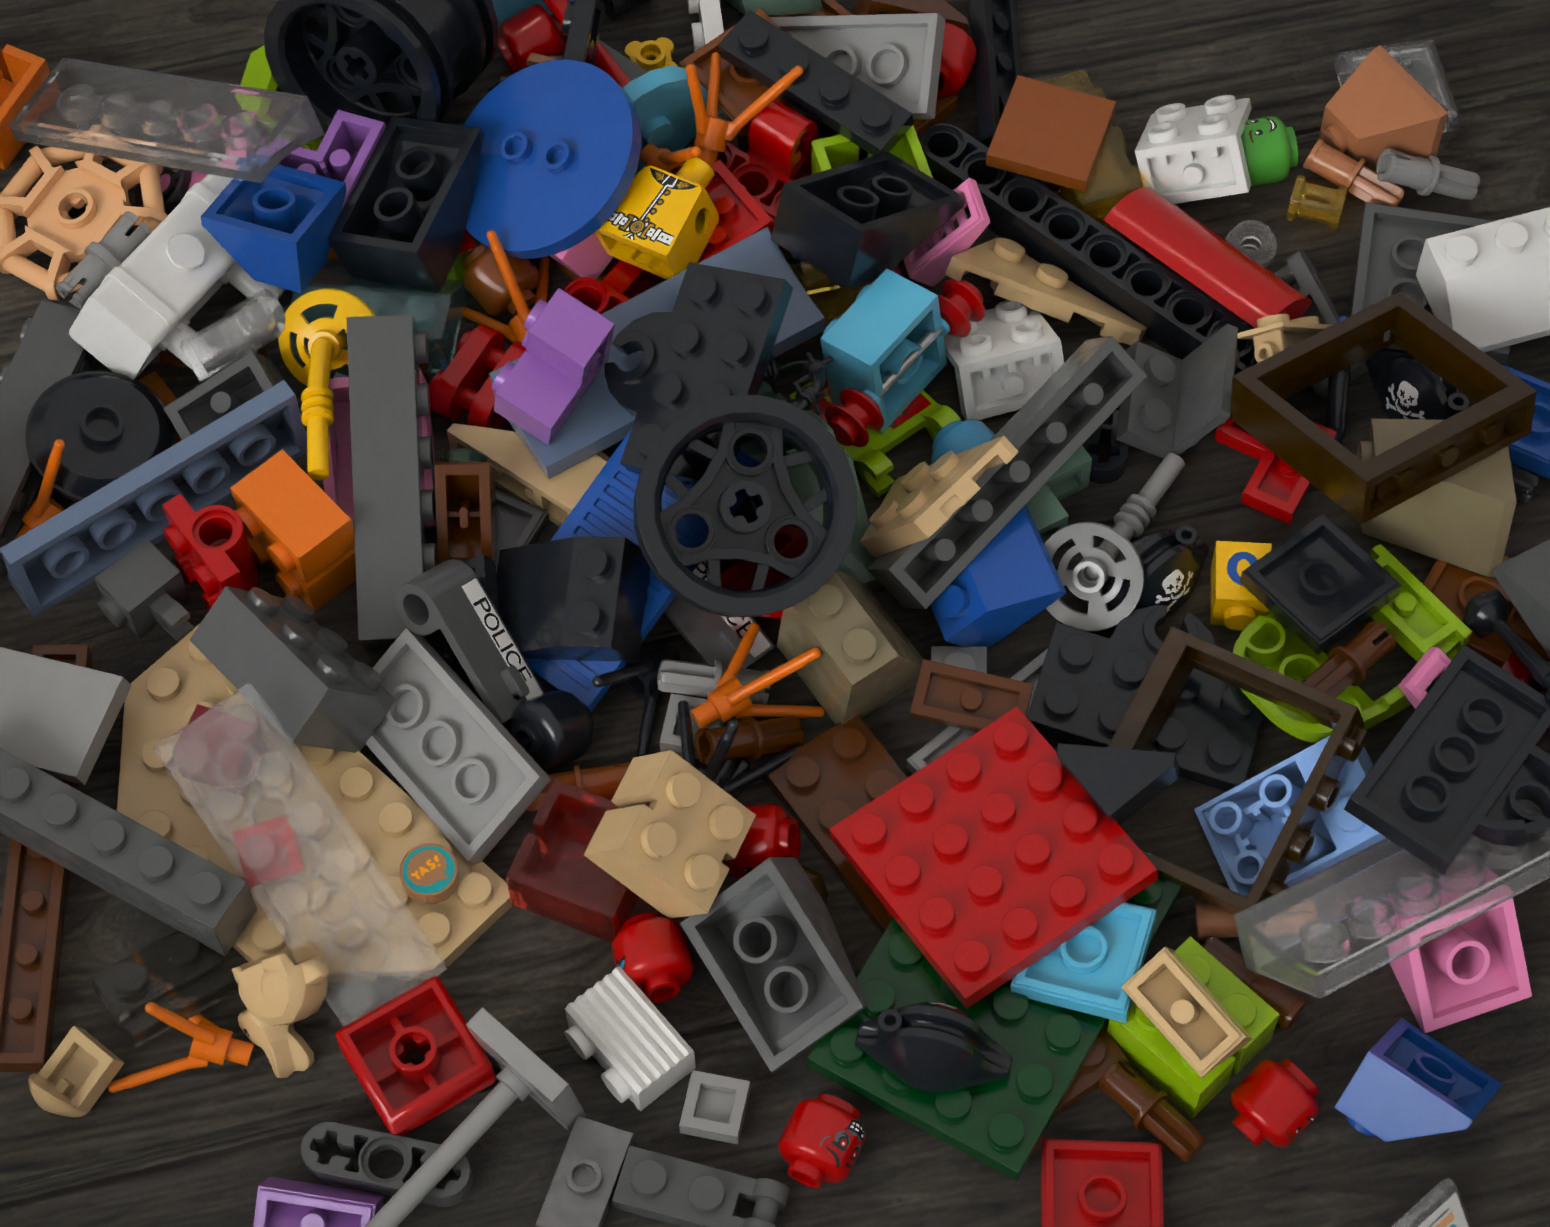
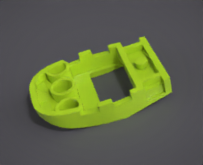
M1379 544L1371 548L1370 557L1401 584L1399 596L1370 617L1388 628L1385 631L1388 634L1392 633L1395 641L1417 662L1430 647H1438L1452 661L1463 645H1467L1472 631L1385 547ZM1272 612L1266 616L1259 615L1241 632L1233 648L1234 654L1298 682L1305 680L1327 661V655L1324 652L1317 655ZM1351 685L1336 697L1358 707L1365 724L1363 730L1379 724L1411 705L1398 685L1376 701H1373L1359 686ZM1241 689L1248 699L1271 722L1300 740L1317 743L1330 736L1333 732V729Z

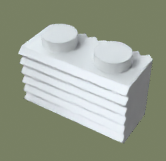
M616 967L611 974L605 975L602 981L596 982L593 988L587 989L583 995L578 996L574 1002L569 1003L565 1008L569 1027L564 1032L567 1040L584 1060L590 1056L597 1059L599 1064L606 1070L601 1074L604 1084L621 1103L629 1098L637 1109L642 1111L696 1068L693 1049L621 967Z

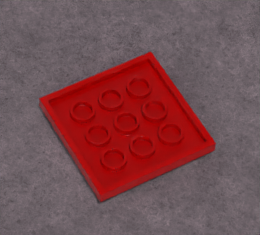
M1018 707L1007 712L829 829L833 843L966 1009L1158 880L1157 868L1116 821L1111 823L1064 769L1057 757V752Z

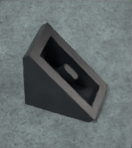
M1058 743L1057 757L1061 765L1111 823L1114 821L1119 825L1124 823L1179 777V764L1175 753Z

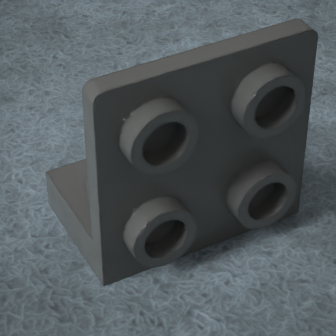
M1226 324L1184 359L1177 358L1139 341L1130 346L1126 352L1147 374V377L1120 404L1116 440L1164 459L1168 453L1182 454L1188 448L1195 446L1200 439L1217 426L1227 422L1231 413L1232 377L1240 357L1239 350L1236 349L1238 328Z

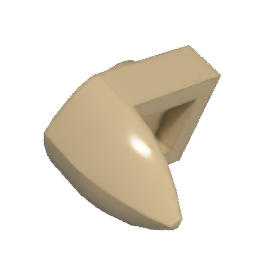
M73 1026L38 1074L33 1073L29 1076V1089L34 1100L43 1110L65 1117H82L88 1114L124 1065V1062L85 1029Z

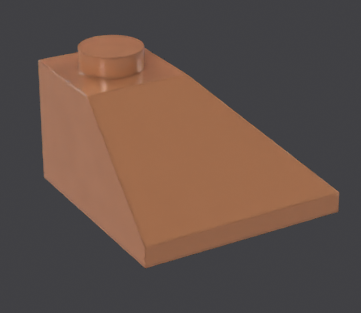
M1379 45L1368 54L1326 104L1319 137L1324 143L1357 162L1363 158L1366 160L1364 166L1376 172L1379 157L1387 148L1426 159L1430 155L1437 156L1448 112Z

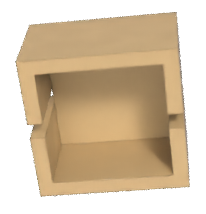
M672 750L635 757L632 759L611 800L619 809L605 812L584 856L669 919L708 914L729 871V868L722 861L735 859L756 815ZM651 802L649 807L642 803Z

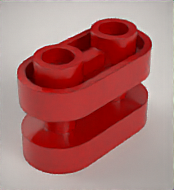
M484 324L477 326L473 331H466L457 345L456 355L446 370L438 371L430 383L432 411L451 421H457L468 410V425L502 429L507 419L494 411L495 397L491 388L492 384L489 373L504 366L506 362H512L521 357L526 350L522 346V342L516 341L504 352L505 336L503 333Z

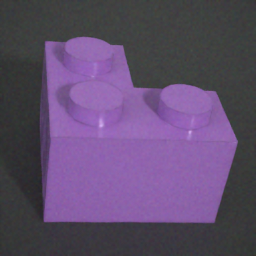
M338 110L317 151L270 138L260 159L346 182L347 191L341 209L342 212L384 133L386 125L382 121Z
M560 288L557 289L548 303L540 299L524 323V328L528 330L522 341V346L526 348L525 352L516 365L510 361L506 362L492 384L491 388L496 391L494 411L549 446L608 361L615 323Z

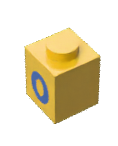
M1216 541L1211 563L1210 625H1221L1231 630L1243 631L1259 615L1266 616L1269 614L1270 610L1244 587L1240 580L1242 571L1272 550V543Z

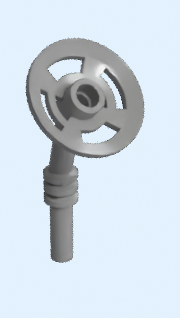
M1168 453L1139 493L1131 494L1126 503L1120 508V511L1116 513L1113 519L1115 524L1113 528L1095 522L1074 523L1059 529L1044 543L1052 560L1054 554L1063 543L1070 539L1074 541L1075 545L1063 555L1056 571L1063 586L1067 585L1069 590L1078 598L1089 601L1087 613H1082L1069 607L1059 598L1046 608L1058 621L1084 631H1099L1119 624L1121 620L1125 617L1127 618L1135 609L1143 592L1144 569L1140 556L1130 540L1132 537L1138 538L1141 536L1144 529L1150 524V520L1157 513L1155 506L1185 467V462L1179 455ZM1094 536L1104 538L1098 547L1094 546ZM1080 552L1083 556L1082 560L1076 565L1074 570H1068L1070 560ZM1122 552L1126 559L1116 562V559ZM1110 576L1115 577L1113 587L1103 594L1101 587ZM1124 579L1131 580L1129 591L1124 600L1117 607L1109 611L1106 603L1116 597L1122 588Z

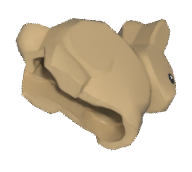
M309 942L284 951L281 954L269 958L264 956L232 968L235 981L238 983L239 995L247 1008L238 1016L239 1026L253 1044L264 1050L277 1078H287L294 1071H305L311 1067L315 1061L314 1052L294 1030L293 1023L318 1012L327 994V976L330 971L323 962V955L313 942Z

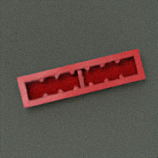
M1142 187L1130 192L1104 218L1106 223L1254 328H1258L1257 319L1270 315L1289 314L1290 320L1301 318L1313 302L1152 188Z

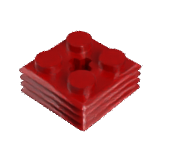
M437 976L427 979L337 1030L335 1034L340 1050L390 1134L398 1136L407 1134L492 1085L496 1080L492 1063L467 1028V1022ZM416 1049L421 1056H425V1061L414 1065L412 1062L408 1063L406 1054Z

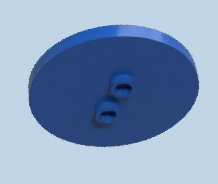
M569 59L551 60L531 65L509 76L493 88L479 102L464 126L481 128L484 133L465 229L489 249H491L486 234L490 230L496 231L506 256L519 259L541 258L557 254L575 246L593 234L620 205L629 190L638 167L641 152V127L636 108L626 91L602 69L586 62Z

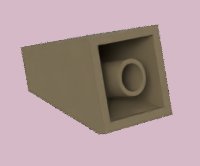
M1371 418L1368 440L1358 442L1357 457L1366 462L1444 420ZM1507 446L1366 523H1361L1362 534L1487 577H1495L1491 570L1503 562L1517 503L1509 447Z
M837 570L816 593L793 607L783 609L777 647L787 661L814 647H818L822 653L819 658L797 670L796 673L835 725L840 722L845 724L857 715L861 719L917 683L923 658L866 584Z

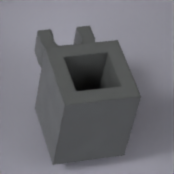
M144 538L94 578L102 596V599L97 604L107 619L117 628L125 624L140 638L159 623L176 643L194 629V626L187 621L191 618L189 612L182 606L190 596L181 572L147 538Z

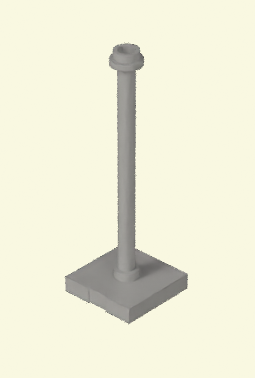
M482 1007L469 1020L466 1026L482 1047L488 1059L501 1070L496 1076L500 1082L364 1227H398L517 1098L523 1102L529 1095L571 1133L577 1116L585 1118L586 1113L570 1085Z

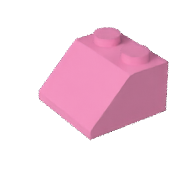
M1483 869L1376 904L1386 957L1416 1021L1424 1033L1532 997L1512 892Z

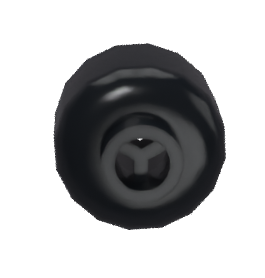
M556 690L522 702L513 712L510 721V734L544 771L579 759L589 750L593 738V718L588 707L570 692Z

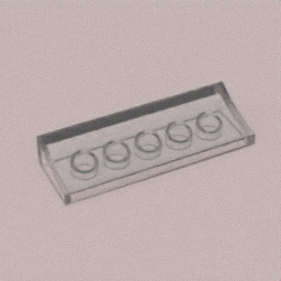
M65 57L62 58L8 125L17 141L262 183L268 174L291 152L325 135L308 96Z
M1516 800L1518 807L1523 812L1529 815L1543 816L1550 822L1549 817L1544 816L1540 810L1527 800ZM1550 827L1539 840L1517 847L1493 845L1472 835L1445 875L1388 838H1385L1235 914L1234 919L1245 967L1321 999L1549 879Z

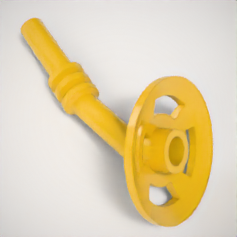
M336 288L316 289L305 293L295 300L286 310L281 320L278 334L280 353L285 365L295 378L307 386L301 393V421L307 427V475L312 480L317 481L325 480L330 475L329 426L334 422V394L329 389L331 370L341 368L345 364L348 365L347 336L342 330L344 329L347 333L346 317L376 316L362 299L350 292ZM315 305H337L334 318L321 317L309 323L302 314L304 310ZM292 332L297 334V350L300 358L306 364L304 367L299 364L293 353L291 345ZM305 338L309 339L308 350L310 355L308 354L306 349Z

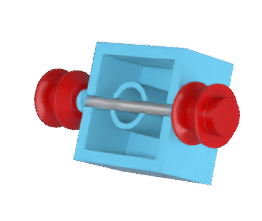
M886 268L872 284L866 285L860 291L856 301L839 319H834L828 324L820 338L824 359L829 356L833 359V361L826 364L832 405L825 409V418L828 422L827 424L833 429L837 442L844 446H866L869 442V435L866 429L883 434L945 367L947 359L943 336L949 334L960 338L966 337L971 331L970 321L979 322L985 317L986 312L982 294L974 285L967 281L949 279L942 284L941 291L943 296Z

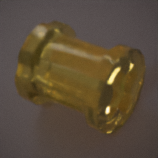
M1298 175L1291 195L1286 220L1295 221L1299 217L1327 224L1330 231L1337 232L1349 187L1341 185L1336 190L1308 183L1305 176Z

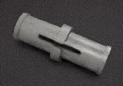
M126 211L99 243L93 241L84 250L86 257L61 282H58L56 289L64 299L78 284L82 285L68 303L77 309H82L87 299L101 285L105 276L115 266H120L150 235L151 231L144 222L130 236L125 235L139 219L138 216Z

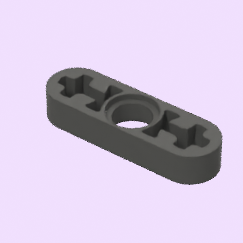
M323 1122L315 1125L305 1134L301 1143V1155L309 1173L319 1181L392 1197L415 1173V1157H421L420 1163L422 1165L441 1144L337 1122ZM331 1140H337L342 1153L358 1157V1145H364L358 1158L359 1171L353 1172L354 1165L351 1158L338 1155L332 1156L329 1164H323L319 1153L316 1152L317 1148L327 1149ZM386 1150L400 1153L404 1158V1164L397 1175L388 1179H382L371 1173V1162L378 1153ZM465 1155L453 1167L455 1176L459 1178L458 1181L448 1180L444 1189H438L436 1185L420 1203L438 1207H451L459 1204L469 1195L473 1185V1175Z

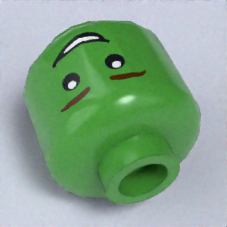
M1276 116L1246 120L1241 139L1251 186L1284 181L1290 172V168L1296 167L1298 164V147L1293 127H1285L1282 120Z

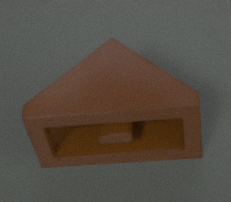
M435 462L438 564L449 559L465 561L483 554L494 560L497 498L491 462Z

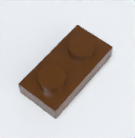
M923 659L910 710V717L978 732L1015 707H1018L1027 716L1033 684Z

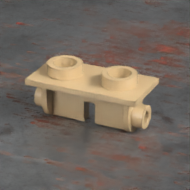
M1276 314L1257 319L1258 328L1237 333L1238 339H1251L1254 341L1255 359L1259 363L1287 347L1321 332L1330 325L1319 324L1317 316L1290 320L1289 314Z

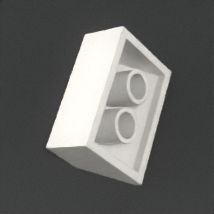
M1550 207L1425 240L1416 277L1434 316L1483 352L1550 335Z

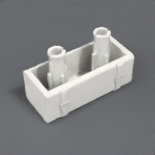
M215 166L200 183H195L186 192L178 206L122 264L115 266L105 276L101 285L87 299L69 330L71 338L112 372L128 376L134 380L161 350L165 351L168 349L204 381L223 360L225 354L222 351H218L189 326V320L224 283L227 284L229 282L257 305L264 314L286 290L253 280L202 226L201 215L234 178L221 166Z

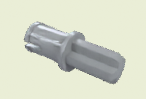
M1387 148L1381 153L1376 167L1377 179L1379 181L1416 189L1417 193L1421 196H1428L1431 192L1462 200H1472L1476 197L1480 184V177L1477 173L1440 164L1439 158L1433 155L1426 159Z
M665 659L661 661L658 669V689L661 692L707 697V693L717 688L716 683L728 667L722 666L721 660H714L711 665ZM741 669L737 679L744 686L769 671ZM765 689L749 698L754 704H767L769 693H765Z

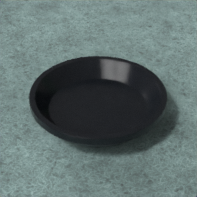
M88 371L65 377L41 394L29 414L25 439L30 462L42 480L55 440L61 439L65 442L53 490L63 497L79 502L175 445V430L164 410L166 406L147 386L119 373Z

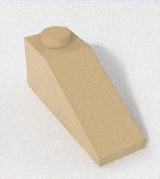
M455 423L447 430L452 459L457 462H491L493 480L496 487L512 497L547 511L549 520L559 527L610 459L605 453L600 451L548 479L515 431Z

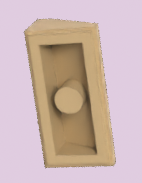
M1168 947L1161 949L1121 986L1201 1078L1208 1075L1252 1039L1250 1034L1173 949Z

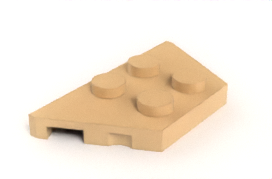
M1003 435L958 454H955L952 450L948 451L931 465H928L926 462L919 463L906 475L898 477L893 483L881 506L870 517V525L860 543L875 558L929 538L956 510L981 489L976 481L986 469L1001 463L1008 464L1019 451Z

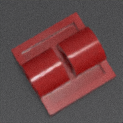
M182 494L177 495L162 505L169 526L163 529V533L176 553L173 556V560L189 584L198 581L205 591L201 597L208 610L211 609L225 586L250 591L252 587L259 588V572L242 520L235 510L224 505H211L195 512Z

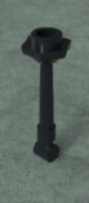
M1498 589L1475 595L1466 606V615L1462 622L1478 638H1483L1496 632L1532 672V677L1539 685L1547 690L1545 696L1550 701V662L1544 661L1507 624L1508 617L1514 607L1512 602L1505 598Z

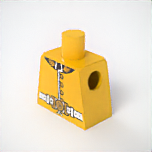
M697 157L686 160L676 175L652 165L643 167L634 176L628 192L614 213L594 232L607 254L665 279H669L686 270L689 262L697 264L719 222V213L705 190L715 176L713 169Z

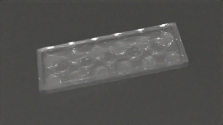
M248 682L153 748L241 878L247 882L250 891L289 948L292 949L309 942H313L323 955V962L330 971L327 976L328 990L324 999L343 1027L433 976L438 977L450 969L253 683Z

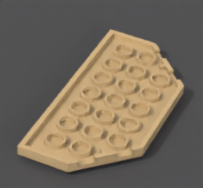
M198 624L131 683L132 686L124 702L117 812L246 882L247 879L233 831L286 815H292L308 871L256 887H249L258 910L232 947L250 962L264 956L269 958L294 947L313 942L322 953L323 962L330 971L327 976L330 982L378 981V976L411 975L412 980L429 979L433 976L438 977L518 901L516 891L483 861H480L478 864L468 862L416 801L360 751L353 753L291 744L190 641V638L200 625ZM197 704L261 725L267 746L271 751L270 762L263 778L260 781H253L246 798L183 777L174 751ZM434 843L442 845L452 852L457 861L460 875L459 884L455 892L448 899L437 904H422L411 899L405 892L400 878V865L404 856L411 849L421 844Z

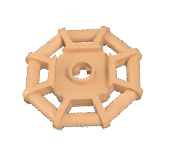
M94 129L89 136L40 149L36 145L30 149V157L0 193V272L3 274H13L44 291L50 300H63L64 298L57 291L56 285L70 273L68 272L70 264L74 262L79 264L86 257L84 250L93 241L99 243L126 211L132 212L139 217L133 226H139L144 222L151 232L168 216L165 213L160 174L163 170L161 161L154 154L145 155L111 137L109 131L105 129ZM83 158V160L75 162L78 168L67 171L64 170L62 165L53 168V166ZM109 158L124 166V168L115 173L102 166V162ZM138 183L141 186L143 207L132 206L128 197V190ZM85 204H88L86 211L80 217L72 219L69 216L68 212L72 207L80 209ZM18 216H25L28 226L25 225V233L16 238L15 219ZM39 250L52 257L49 269L46 270L28 260L27 257ZM78 284L70 293L77 292L82 285Z

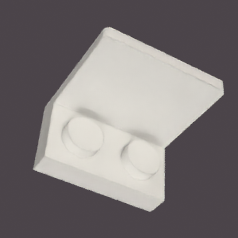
M1222 95L1209 99L1205 102V105L1185 108V105L1182 103H1174L1158 108L1150 116L1135 149L1143 187L1152 188L1173 204L1248 193L1251 187V180L1241 135L1252 109L1250 98L1235 100L1233 95Z
M1005 300L997 304L995 308L985 310V317L981 321H970L971 331L968 336L963 338L949 334L943 336L946 356L955 368L961 414L965 420H982L1020 410L1064 364L1061 340L1040 312L1030 309L1019 302Z

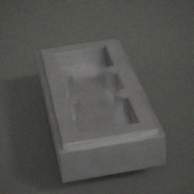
M577 1116L535 1226L602 1227L612 1202L629 1145L633 1146L634 1134Z

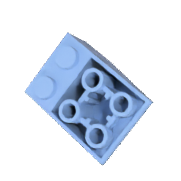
M1330 736L1194 809L1230 890L1242 896H1248ZM1364 746L1354 762L1346 761L1337 779L1341 782V788L1333 807L1328 813L1321 811L1311 829L1315 837L1308 856L1302 864H1293L1284 881L1288 885L1287 894L1360 870L1402 848L1344 810L1351 795L1374 766Z

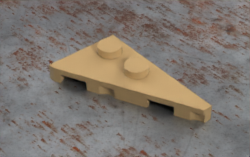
M994 238L952 256L945 275L957 281H961L962 276L969 272L991 280L990 286L994 290V295L1019 302L1030 309L1069 323L1073 312L1078 313L1102 327L1100 330L1101 336H1113L1117 342L1131 346L1136 341L1141 342L1147 329L1146 326L1069 281L1067 273L1051 264H1041L1027 256L1025 249L1020 244L1007 238Z

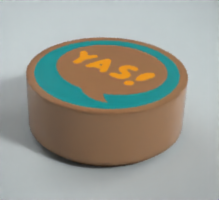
M426 843L414 847L404 856L400 865V878L405 892L411 899L422 904L443 902L455 892L459 884L460 875L457 861L450 850L439 844Z

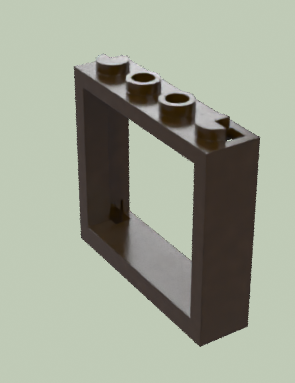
M1398 292L1232 377L1230 419L1360 523L1364 524L1531 434L1537 391L1405 294ZM1396 343L1476 404L1380 455L1363 462L1286 402L1285 399Z
M1172 626L1108 748L1150 751L1193 668L1333 729L1247 897L1139 847L1157 868L1158 875L1181 886L1183 892L1261 928L1267 914L1274 916L1280 910L1288 891V885L1284 881L1293 864H1302L1308 856L1315 837L1311 829L1321 811L1328 813L1333 807L1341 788V782L1337 779L1346 761L1354 762L1361 753L1367 737V731L1363 730L1365 724L1358 707Z

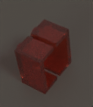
M554 779L533 820L535 835L527 833L506 875L512 905L612 943L623 924L629 920L638 901L637 895L585 857L584 853L605 812L619 809V807L607 798Z

